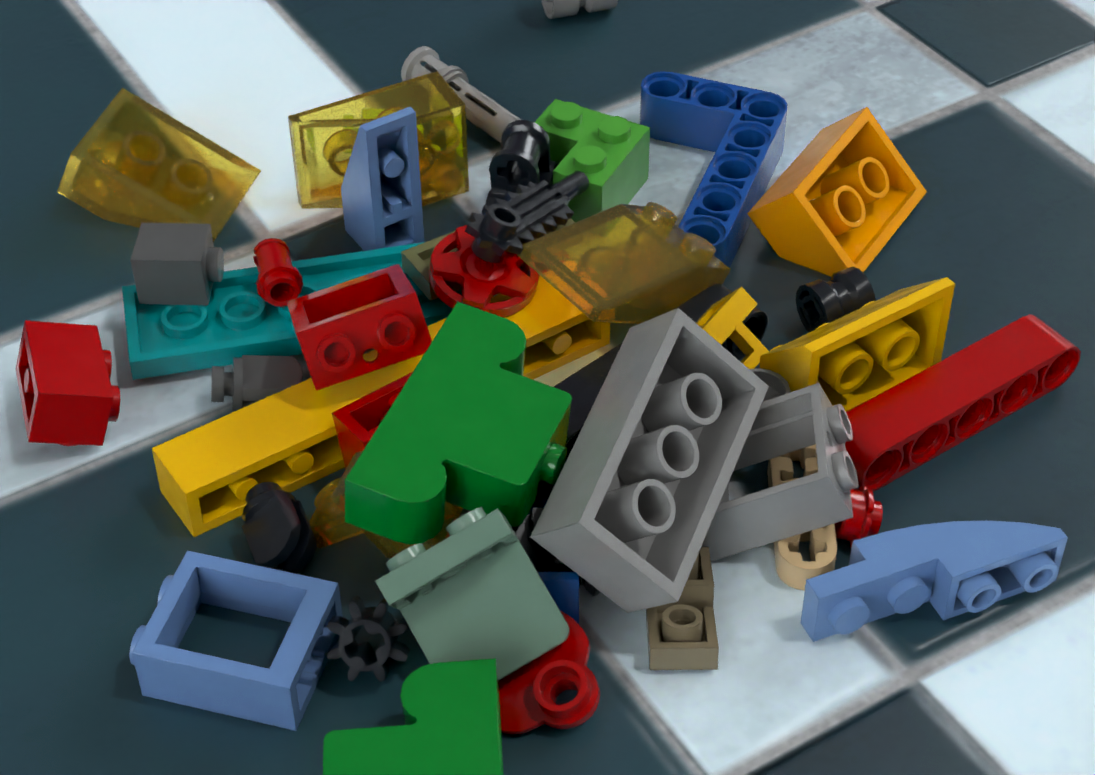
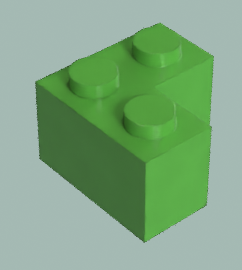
M554 99L535 121L536 124L543 127L549 136L550 160L559 161L558 166L553 170V184L575 171L583 172L589 180L588 189L570 200L567 206L574 212L571 219L578 225V231L602 238L648 179L650 127L628 121L623 117L611 116L584 108L573 102Z

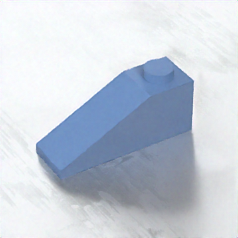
M411 107L360 125L342 182L341 195L345 231L364 251L424 242L416 112Z

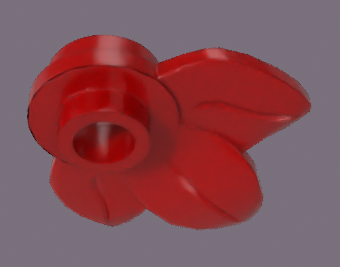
M561 611L570 628L568 639L561 645L498 681L501 733L523 734L543 724L557 729H570L586 722L596 711L600 701V687L593 672L587 667L590 641L583 628L566 613ZM570 689L578 691L577 696L570 702L562 705L556 704L558 695L563 691Z

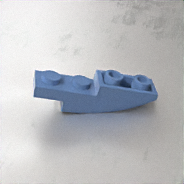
M952 521L911 526L857 539L852 542L848 566L806 580L800 623L811 640L815 642L835 634L844 635L852 633L864 624L895 613L906 614L912 612L927 602L932 604L943 620L966 612H981L997 601L1025 591L1029 593L1040 591L1056 581L1068 537L1061 528L1030 523Z

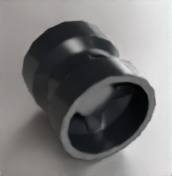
M855 267L833 273L829 282L818 279L801 285L796 292L797 311L801 322L808 332L814 331L824 323H830L856 311L868 302L876 301L868 278L860 269Z

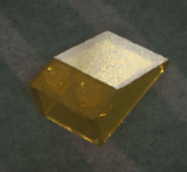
M436 71L288 116L299 205L302 209L343 208L341 186L360 125L407 107H411L416 112L422 206L468 192L469 175L465 103L439 72Z
M122 88L71 152L57 192L104 220L140 228L141 223L210 224L214 243L258 178L261 170Z
M648 202L646 206L621 203L523 244V250L518 255L593 322L643 323L674 310L714 284H723L731 271L728 266L714 256L716 248L710 242L696 234L684 232L675 224L678 219L677 216L669 209L654 202Z

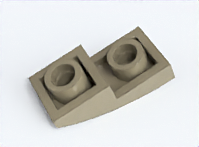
M701 547L678 602L646 609L650 670H718L719 646L713 609L714 581L709 547Z

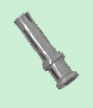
M427 46L418 47L405 59L401 70L402 82L411 89H421L429 95L430 102L437 108H452L500 143L506 126L515 120H521L495 100L469 84L467 74L461 68L454 65L448 66L440 61L438 53Z

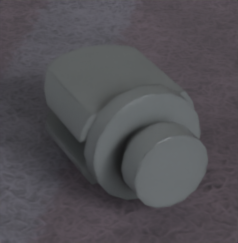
M242 355V357H233L232 372H224V366H212L211 402H224V396H232V411H237L302 382V367L292 356Z

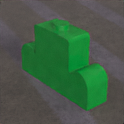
M457 301L345 479L346 523L390 540L410 545L424 543L439 533L445 519L446 502L469 511L482 507L486 515L498 508L513 527L520 526L524 522L544 483L547 482L554 485L563 469L567 456V447L564 446L567 440L572 397L566 391L523 376L527 341L523 330L516 323Z
M496 658L438 662L423 665L411 672L402 684L400 698L405 725L333 730L325 735L323 742V775H504Z

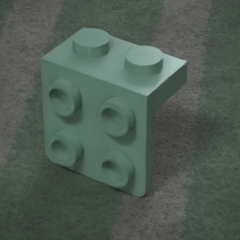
M482 507L462 515L446 527L450 537L428 550L425 549L422 543H418L401 551L386 562L390 572L375 581L388 605L400 610L430 664L496 658L498 681L564 643L570 634L568 623L508 520L498 508L487 515Z

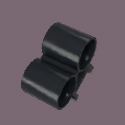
M515 120L506 126L501 137V151L497 152L490 162L491 190L486 199V206L492 205L496 198L505 200L504 197L507 191L516 193L518 185L527 186L529 181L538 184L544 180L549 183L547 188L553 185V170L558 166L559 161L550 160V139L543 127L528 120Z

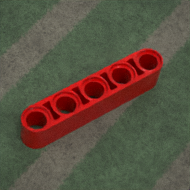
M1029 314L847 411L846 413L853 432V440L845 442V446L855 466L858 485L866 486L872 492L876 491L1057 389L1073 374L1079 363L1081 351L1037 316Z

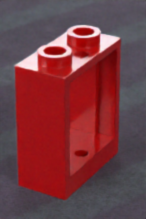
M399 264L287 301L295 333L316 391L422 355L432 343L416 291ZM370 348L375 349L378 353L377 358L373 361H366L363 358L364 352Z

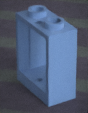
M187 550L175 574L168 575L164 579L158 595V605L147 625H141L136 630L131 642L129 658L131 664L135 666L142 696L297 731L329 660L326 654L339 638L338 634L331 632L327 628L328 622L333 616L343 617L339 583ZM201 603L291 622L270 668L179 649L178 647Z

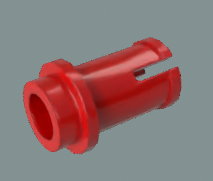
M269 238L259 242L254 248L256 256H253L254 263L259 272L256 282L258 294L264 301L273 306H287V301L298 298L303 287L302 275L297 268L293 267L289 255V247L284 241L277 238Z

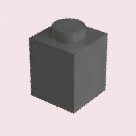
M141 223L131 256L139 304H209L214 282H221L224 274L223 250L221 247H214L210 224Z

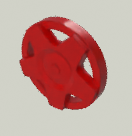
M467 225L456 228L454 233L444 237L436 245L430 259L429 280L436 295L452 309L458 301L497 316L506 317L519 312L533 299L539 281V266L531 252V247L522 245L523 250L520 255L507 252L500 263L486 262L473 253L471 244L474 237L465 232ZM455 248H457V250H458V251H456V252H450L451 250H453V249H455ZM521 264H523L527 274L518 268ZM445 281L459 283L462 286V296L452 290ZM496 294L511 297V299L506 301L489 303Z

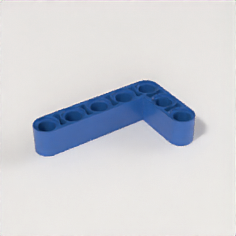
M660 71L651 73L642 80L640 125L650 127V138L715 152L679 224L677 239L676 276L678 281L689 288L705 290L714 284H721L725 279L751 223V218L747 213L763 196L780 160L784 147L788 104L784 98L772 92L674 72Z

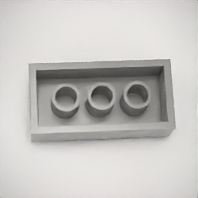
M679 308L631 327L530 538L627 613L678 602L769 386Z

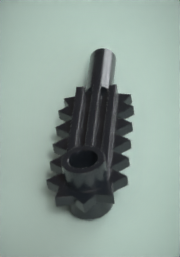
M575 171L547 188L549 183L544 180L538 184L529 181L527 186L518 185L516 193L507 191L504 197L505 200L496 198L492 205H484L481 210L482 214L472 212L469 218L471 223L467 225L465 232L474 237L471 244L473 253L486 262L500 263L507 252L520 255L523 250L522 245L532 248L535 242L534 238L543 240L546 235L545 231L554 233L557 224L565 226L568 219H571L574 214L567 205L570 200L588 189L589 180L583 172Z

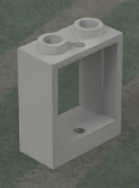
M820 383L763 401L734 468L735 471L816 444L818 472L730 501L727 485L701 546L709 547L711 562L853 518L850 490L858 488V477L853 461L845 446V442L853 440V432L844 407L841 404L832 406Z

